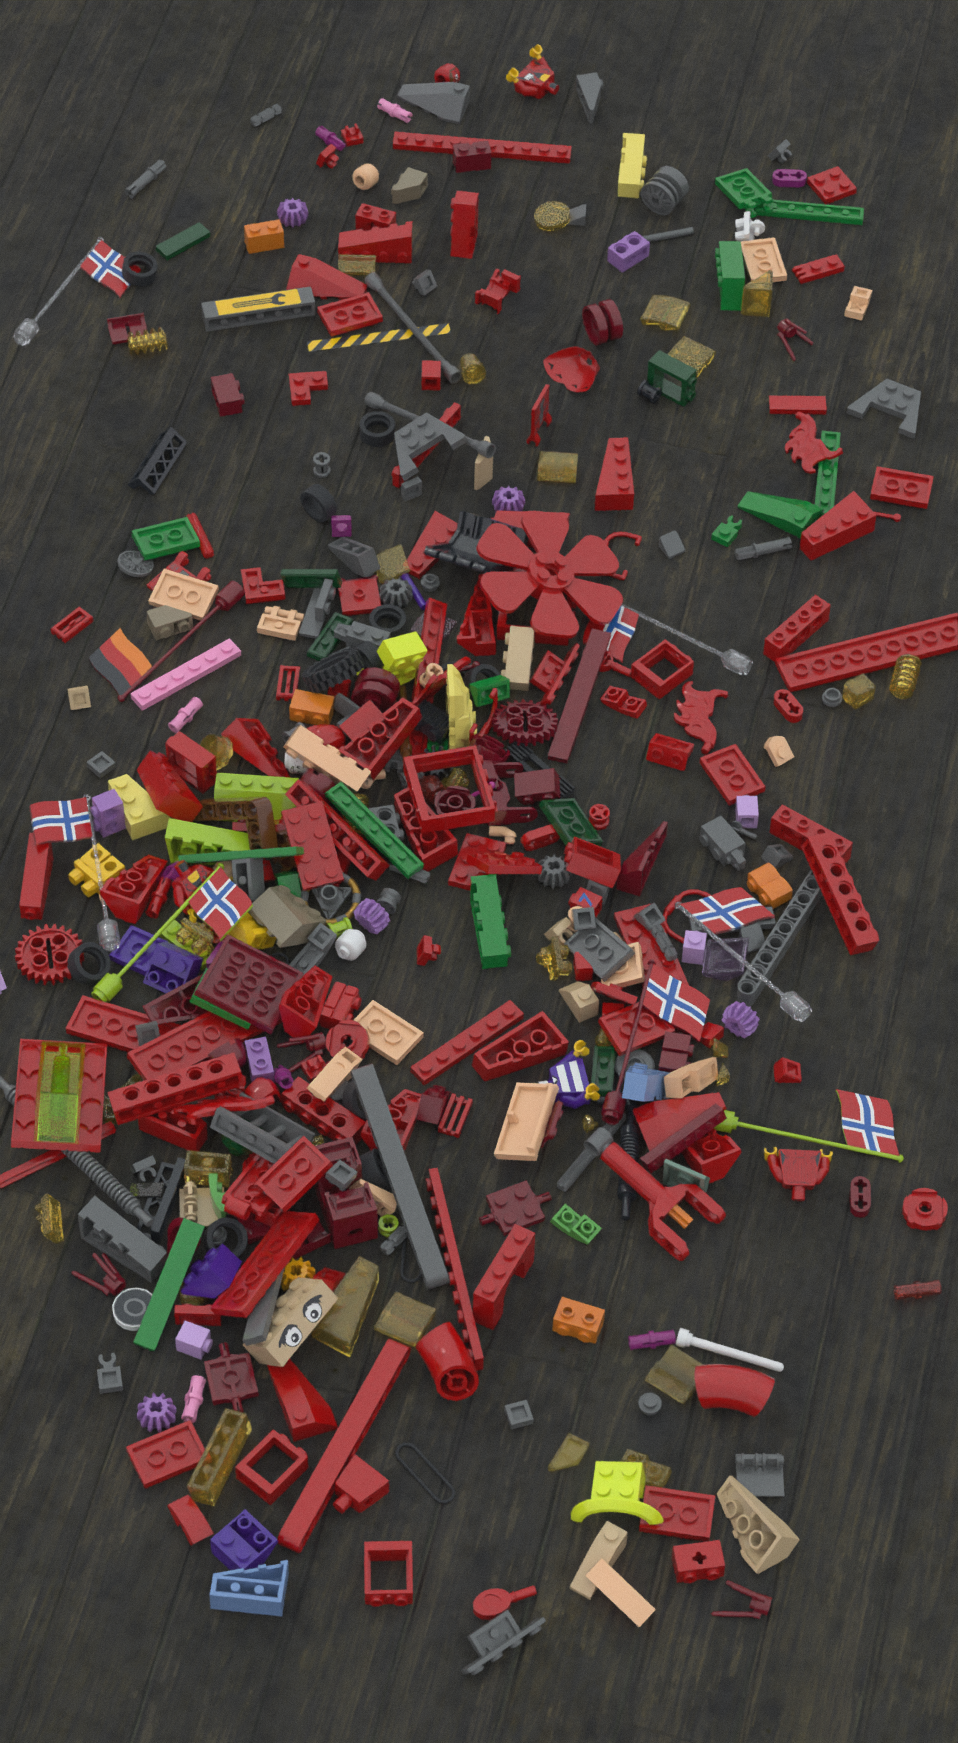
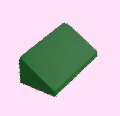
M498 675L470 683L475 706L480 707L493 703V699L489 697L493 688L498 690V701L510 698V679L503 675Z

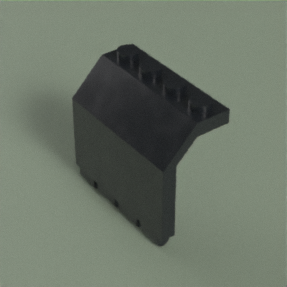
M460 511L457 530L449 542L427 545L424 554L453 564L456 563V565L484 574L486 572L513 571L515 567L490 562L479 556L476 547L487 528L494 523H501L509 527L526 546L528 544V537L522 528L467 511Z

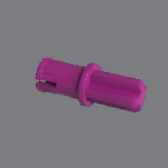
M319 126L316 129V136L324 140L326 145L332 144L338 151L343 150L345 143L337 138L334 132L328 131L323 126Z
M283 1065L273 1069L274 1079L282 1088L288 1089L293 1085L291 1083L293 1078L288 1069L284 1068Z

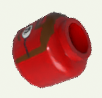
M450 63L444 64L435 71L434 79L436 83H458L460 72L455 65Z

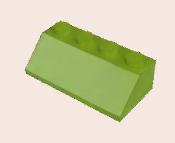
M217 773L214 798L267 797L272 805L274 820H279L282 817L281 811L297 807L285 793L299 778ZM218 820V821H232V822H233L234 820Z

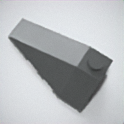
M456 82L403 84L397 98L414 107L419 106L423 108L424 112L428 114L433 113L437 115V118L442 121L460 124L470 103V86Z

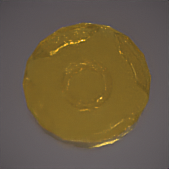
M558 201L541 204L534 213L536 225L547 231H554L558 227L559 229L563 228L570 220L568 206Z

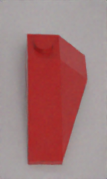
M713 1128L681 1153L693 1171L709 1177V1183H713L725 1177L741 1154V1149L729 1136H721Z

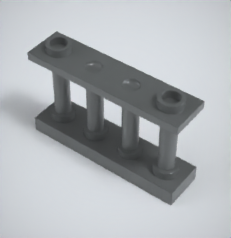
M242 1092L239 1094V1096L248 1097L252 1100H255ZM220 1106L216 1109L210 1128L274 1164L303 1136L311 1143L315 1136V1133L269 1107L251 1111L230 1112Z

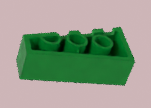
M719 241V248H715L718 287H720L721 310H743L745 275L741 241Z

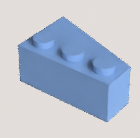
M635 1063L626 1072L622 1098L643 1102L654 1101V1097L657 1100H662V1098L669 1099L666 1098L664 1076L670 1072L647 1069L648 1065Z
M288 1560L281 1561V1564L258 1565V1568L244 1570L241 1568L214 1573L210 1590L211 1609L282 1616L289 1575Z

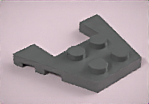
M885 379L847 407V414L862 419L870 407L904 419L898 433L914 439L921 391Z
M426 412L394 433L400 475L405 481L419 471L412 459L443 439H446L452 449L455 450L468 441L466 436Z

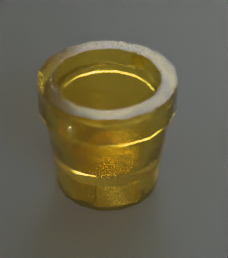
M466 354L461 358L460 366L463 380L468 384L481 382L485 378L486 370L477 356Z

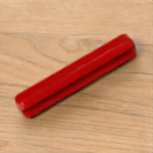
M195 513L187 514L186 517L189 519L200 540L199 548L204 558H212L214 550Z

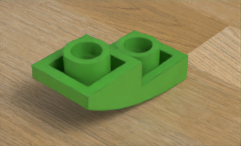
M209 1174L210 1198L214 1212L218 1219L226 1218V1215L230 1214L224 1212L225 1204H222V1197L225 1192H222V1182H218V1174Z
M566 1204L550 1221L558 1229L586 1245L602 1229L585 1214L581 1217Z

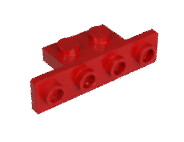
M578 643L568 651L564 660H561L549 650L543 655L529 681L545 692L540 706L550 705L555 699V690L558 691L564 682L561 680L562 677L569 673L571 669L570 663H573L579 655L577 650L580 645Z

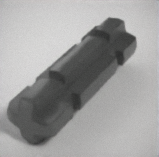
M278 104L272 105L271 109L269 107L252 116L250 123L257 127L261 122L264 123L273 118L274 115H279L282 112L281 107Z
M662 925L653 926L651 933L654 938H657L656 942L661 951L665 953V958L668 961L677 959L678 953L672 947L673 944L664 932L665 930Z
M404 1223L401 1224L402 1227L399 1226L387 1238L388 1241L385 1240L380 1245V1249L384 1254L390 1255L395 1250L394 1247L397 1248L408 1237Z

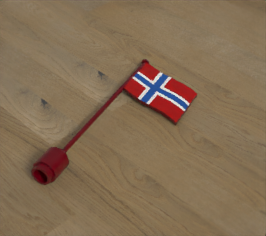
M649 960L647 963L649 967L616 1091L607 1093L601 1111L602 1120L610 1125L618 1124L625 1110L627 1099L622 1098L623 1094L620 1090L642 1007L660 1020L691 1035L698 1043L700 1042L710 1000L697 989L667 974L656 966L654 960Z

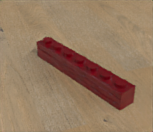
M715 1103L642 1156L640 1160L643 1167L649 1173L658 1170L664 1165L665 1159L671 1160L726 1120L727 1117L724 1110Z

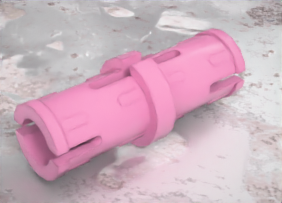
M383 98L380 99L377 105L378 109L389 113L392 118L396 117L405 123L410 122L411 118L408 116L412 117L411 112L400 108L398 104H392Z
M193 697L168 724L169 729L174 733H178L187 722H191L195 713L203 707L202 701L197 697Z
M195 1375L191 1377L190 1387L184 1398L185 1407L181 1417L185 1422L189 1420L192 1423L196 1422L198 1408L203 1402L202 1393L206 1383V1379L202 1376Z

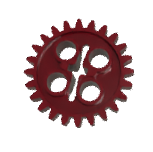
M524 699L521 702L514 700L513 704L507 701L506 706L501 704L500 709H495L492 718L493 731L497 732V736H502L503 741L509 739L510 744L515 741L518 746L521 743H524L525 746H528V743H532L535 746L537 741L543 744L544 739L549 741L550 736L554 737L558 724V718H556V713H553V709H547V705L540 706V702L533 704V700L527 703ZM523 713L526 714V729H527V732H524V717H523Z

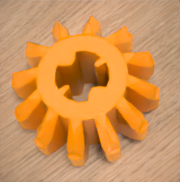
M292 1257L285 1266L280 1285H282L283 1291H287L290 1283L298 1277L313 1279L315 1269L311 1267L309 1260L303 1262L302 1257L298 1260H294Z

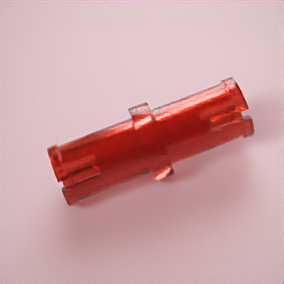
M939 1280L921 1283L920 1281H913V1284L894 1286L896 1300L911 1297L920 1299L926 1295L941 1294Z

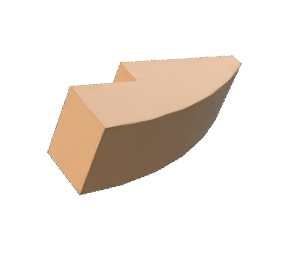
M716 1057L691 1063L664 1076L666 1098H683L691 1091L700 1092L717 1080L719 1077Z
M602 1558L585 1575L638 1627L656 1610Z

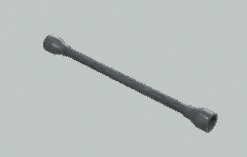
M372 272L368 274L365 278V283L368 287L383 297L436 361H441V368L447 380L452 384L457 383L462 377L459 369L446 361L386 291L377 273Z
M369 392L365 397V405L373 409L387 410L410 421L420 417L388 403V401H385L379 394ZM466 436L468 441L464 444L471 446L480 455L491 458L495 454V444L488 441L474 440Z

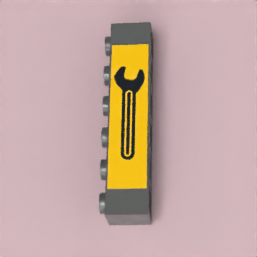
M311 287L201 303L202 318L206 332L315 315V300Z

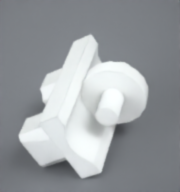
M750 211L744 212V218L735 221L738 231L735 232L736 241L754 240V235L759 236L765 230L763 222L750 219Z

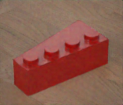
M412 221L400 226L397 223L390 224V227L381 229L379 226L372 227L368 231L359 229L340 232L338 261L412 263Z
M853 491L801 533L800 549L812 561L873 532L876 514Z
M401 698L382 714L383 716L377 721L370 723L367 726L368 728L361 734L354 736L351 739L352 741L345 747L342 746L338 749L341 757L352 758L357 762V767L362 771L364 768L370 770L371 773L368 777L373 781L422 719L420 709L404 698Z
M150 750L136 770L156 810L177 820L193 822L203 808L202 804L170 764L168 758L160 752L155 753Z
M408 787L394 795L395 811L399 813L400 822L415 856L424 863L423 870L430 871L458 855L457 839L448 829L421 833ZM426 804L429 816L436 815Z
M541 1011L474 1053L472 1067L486 1082L566 1055L569 1041L547 1015Z

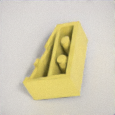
M623 133L618 197L639 198V193L644 186V180H641L645 179L646 168L642 167H646L647 156H644V134Z
M128 774L108 780L109 790L115 789L123 802L125 826L132 840L167 828L170 816L156 810L148 792Z

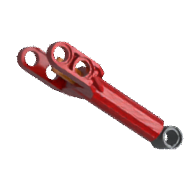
M599 1127L584 1142L585 1149L595 1157L601 1154L600 1159L649 1203V1235L675 1259L683 1261L690 1253L686 1242L671 1230L663 1220L669 1215L684 1229L689 1226L693 1219L678 1206L683 1198L709 1222L721 1223L726 1217L725 1211L696 1184H678L673 1187H664L617 1143H612L613 1138L606 1129Z

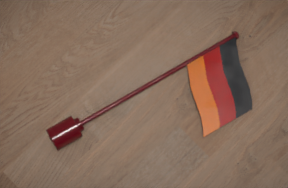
M230 581L215 596L216 606L153 666L144 654L126 638L121 628L89 657V660L95 670L113 686L119 695L118 700L124 702V698L218 609L230 610L245 595V591L239 583Z

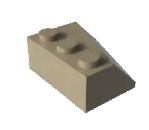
M283 885L269 887L252 903L253 907L249 910V913L259 925L268 928L266 933L270 937L275 936L277 938L276 944L280 948L308 943L307 938L320 923L325 925L327 921L320 916L319 911L307 906L302 898L293 895L290 889Z

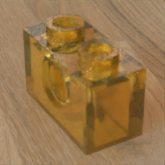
M187 1150L184 1164L185 1183L192 1181L197 1185L209 1186V1174H218V1182H222V1187L229 1188L232 1172L231 1154Z

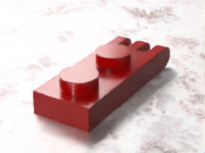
M837 254L795 266L792 268V272L799 282L803 284L843 272L845 266Z

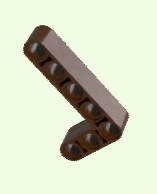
M267 797L209 798L199 800L203 808L193 821L245 819L250 850L278 848L272 805Z

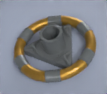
M343 872V882L350 887L326 885L311 889L326 917L325 926H327V923L333 924L342 921L344 917H348L350 920L354 916L356 907L361 903L359 886L352 877ZM302 890L300 898H302L306 902L305 904L309 906L308 900L310 890ZM353 892L350 909L345 914L332 919Z

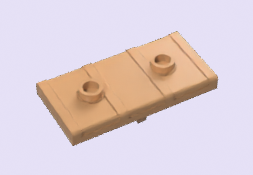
M516 1083L494 1152L496 1159L537 1161L538 1152L559 1090L557 1084Z

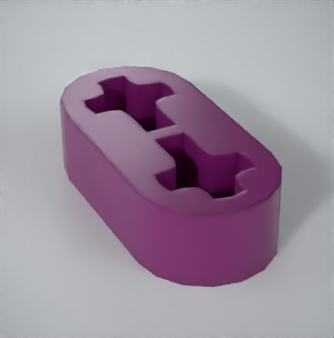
M778 169L773 172L772 183L777 187H803L806 184L807 175L802 170Z

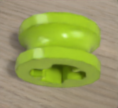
M386 1214L380 1217L378 1223L380 1234L389 1237L398 1228V1219L394 1215ZM387 1223V1225H389V1223H391L392 1228H390V1226H388V1228H385L384 1224Z

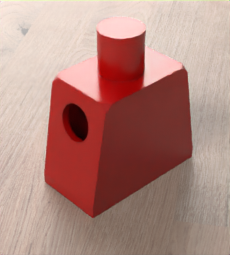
M355 1455L335 1483V1494L339 1498L333 1503V1506L340 1513H344L350 1506L361 1513L389 1492V1480Z

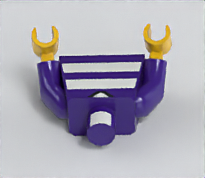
M578 1040L574 1044L575 1051L572 1050L549 1069L548 1081L538 1082L540 1084H557L559 1090L554 1102L556 1103L559 1100L563 1102L564 1106L577 1109L584 1104H590L591 1099L596 1101L600 1098V1094L597 1092L600 1088L594 1083L589 1084L583 1059L579 1057L580 1055L587 1056L589 1054V1049L584 1047L586 1043L583 1040Z

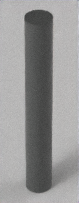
M693 227L642 237L649 242L691 235L694 234Z

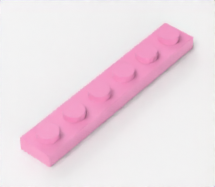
M229 638L132 692L131 699L143 711L240 657L241 650Z

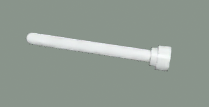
M680 1328L676 1346L685 1348V1346L690 1347L692 1345L778 1372L784 1369L783 1364L694 1337L692 1333H689V1330Z

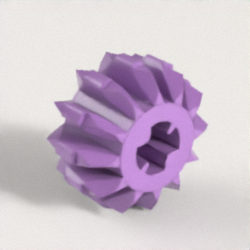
M285 199V202H280L277 216L280 222L285 224V227L289 225L292 228L296 225L300 227L301 223L304 224L308 216L307 206L300 199Z
M508 485L507 488L501 487L500 490L495 491L492 505L495 513L497 511H522L525 499L522 491H518L517 487L510 488Z
M366 898L354 911L355 919L359 922V925H362L370 933L378 934L384 930L390 921L389 914L385 911V908L373 899Z
M737 1001L728 1006L722 1014L725 1028H728L730 1033L733 1032L737 1037L741 1036L743 1038L755 1032L760 1019L756 1016L757 1012L752 1011L751 1006L748 1007L744 1002L740 1004Z
M153 1392L152 1398L144 1396L143 1403H139L137 1419H139L142 1428L148 1427L150 1433L154 1428L160 1433L162 1427L169 1429L170 1423L175 1422L176 1406L173 1405L171 1397L165 1399L163 1393L156 1397V1394Z

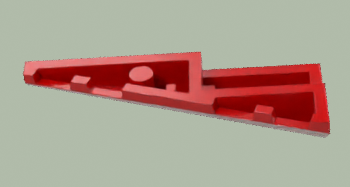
M483 574L478 576L477 585L474 587L473 596L470 598L463 624H461L459 635H457V643L475 656L496 655L491 604L481 590L479 583Z

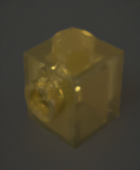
M862 673L854 679H849L844 684L843 698L846 703L857 709L874 699L876 685Z

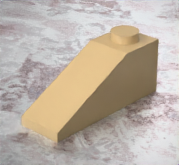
M608 1521L605 1523L570 1585L571 1590L589 1600L592 1598L598 1587L585 1575L601 1558L609 1566L612 1567L626 1546L627 1532Z

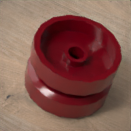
M607 299L600 301L598 305L584 306L582 310L584 328L588 338L594 345L606 343L608 339L612 341L622 337L623 322L618 307L613 300Z
M375 667L366 668L360 671L357 676L351 701L362 707L371 700L383 714L396 703L400 682L395 675L387 670Z

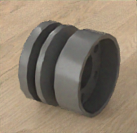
M663 166L643 186L641 197L644 204L652 212L659 215H667L688 193L689 185L680 171L670 166Z

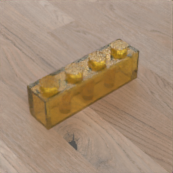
M225 1408L187 1484L193 1501L211 1506L215 1505L252 1430L247 1414Z

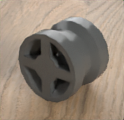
M385 888L380 894L381 898L376 903H380V906L385 908L388 914H394L396 905L401 901V896L394 889Z

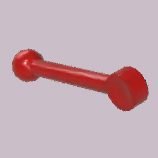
M874 512L876 516L890 518L895 522L901 520L900 514L890 515Z

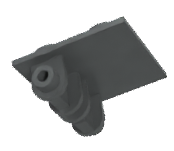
M741 1453L735 1455L737 1481L755 1497H784V1456L782 1454Z

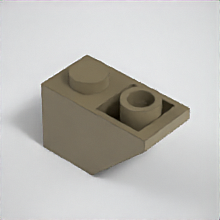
M408 167L400 175L397 184H394L391 189L393 203L398 204L420 198L428 187V174Z
M167 605L147 611V623L155 640L167 638L193 628L192 614Z

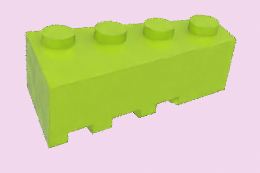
M171 818L168 820L165 841L172 864L179 861L178 855L250 850L248 833ZM217 862L193 863V864H196V865H215Z

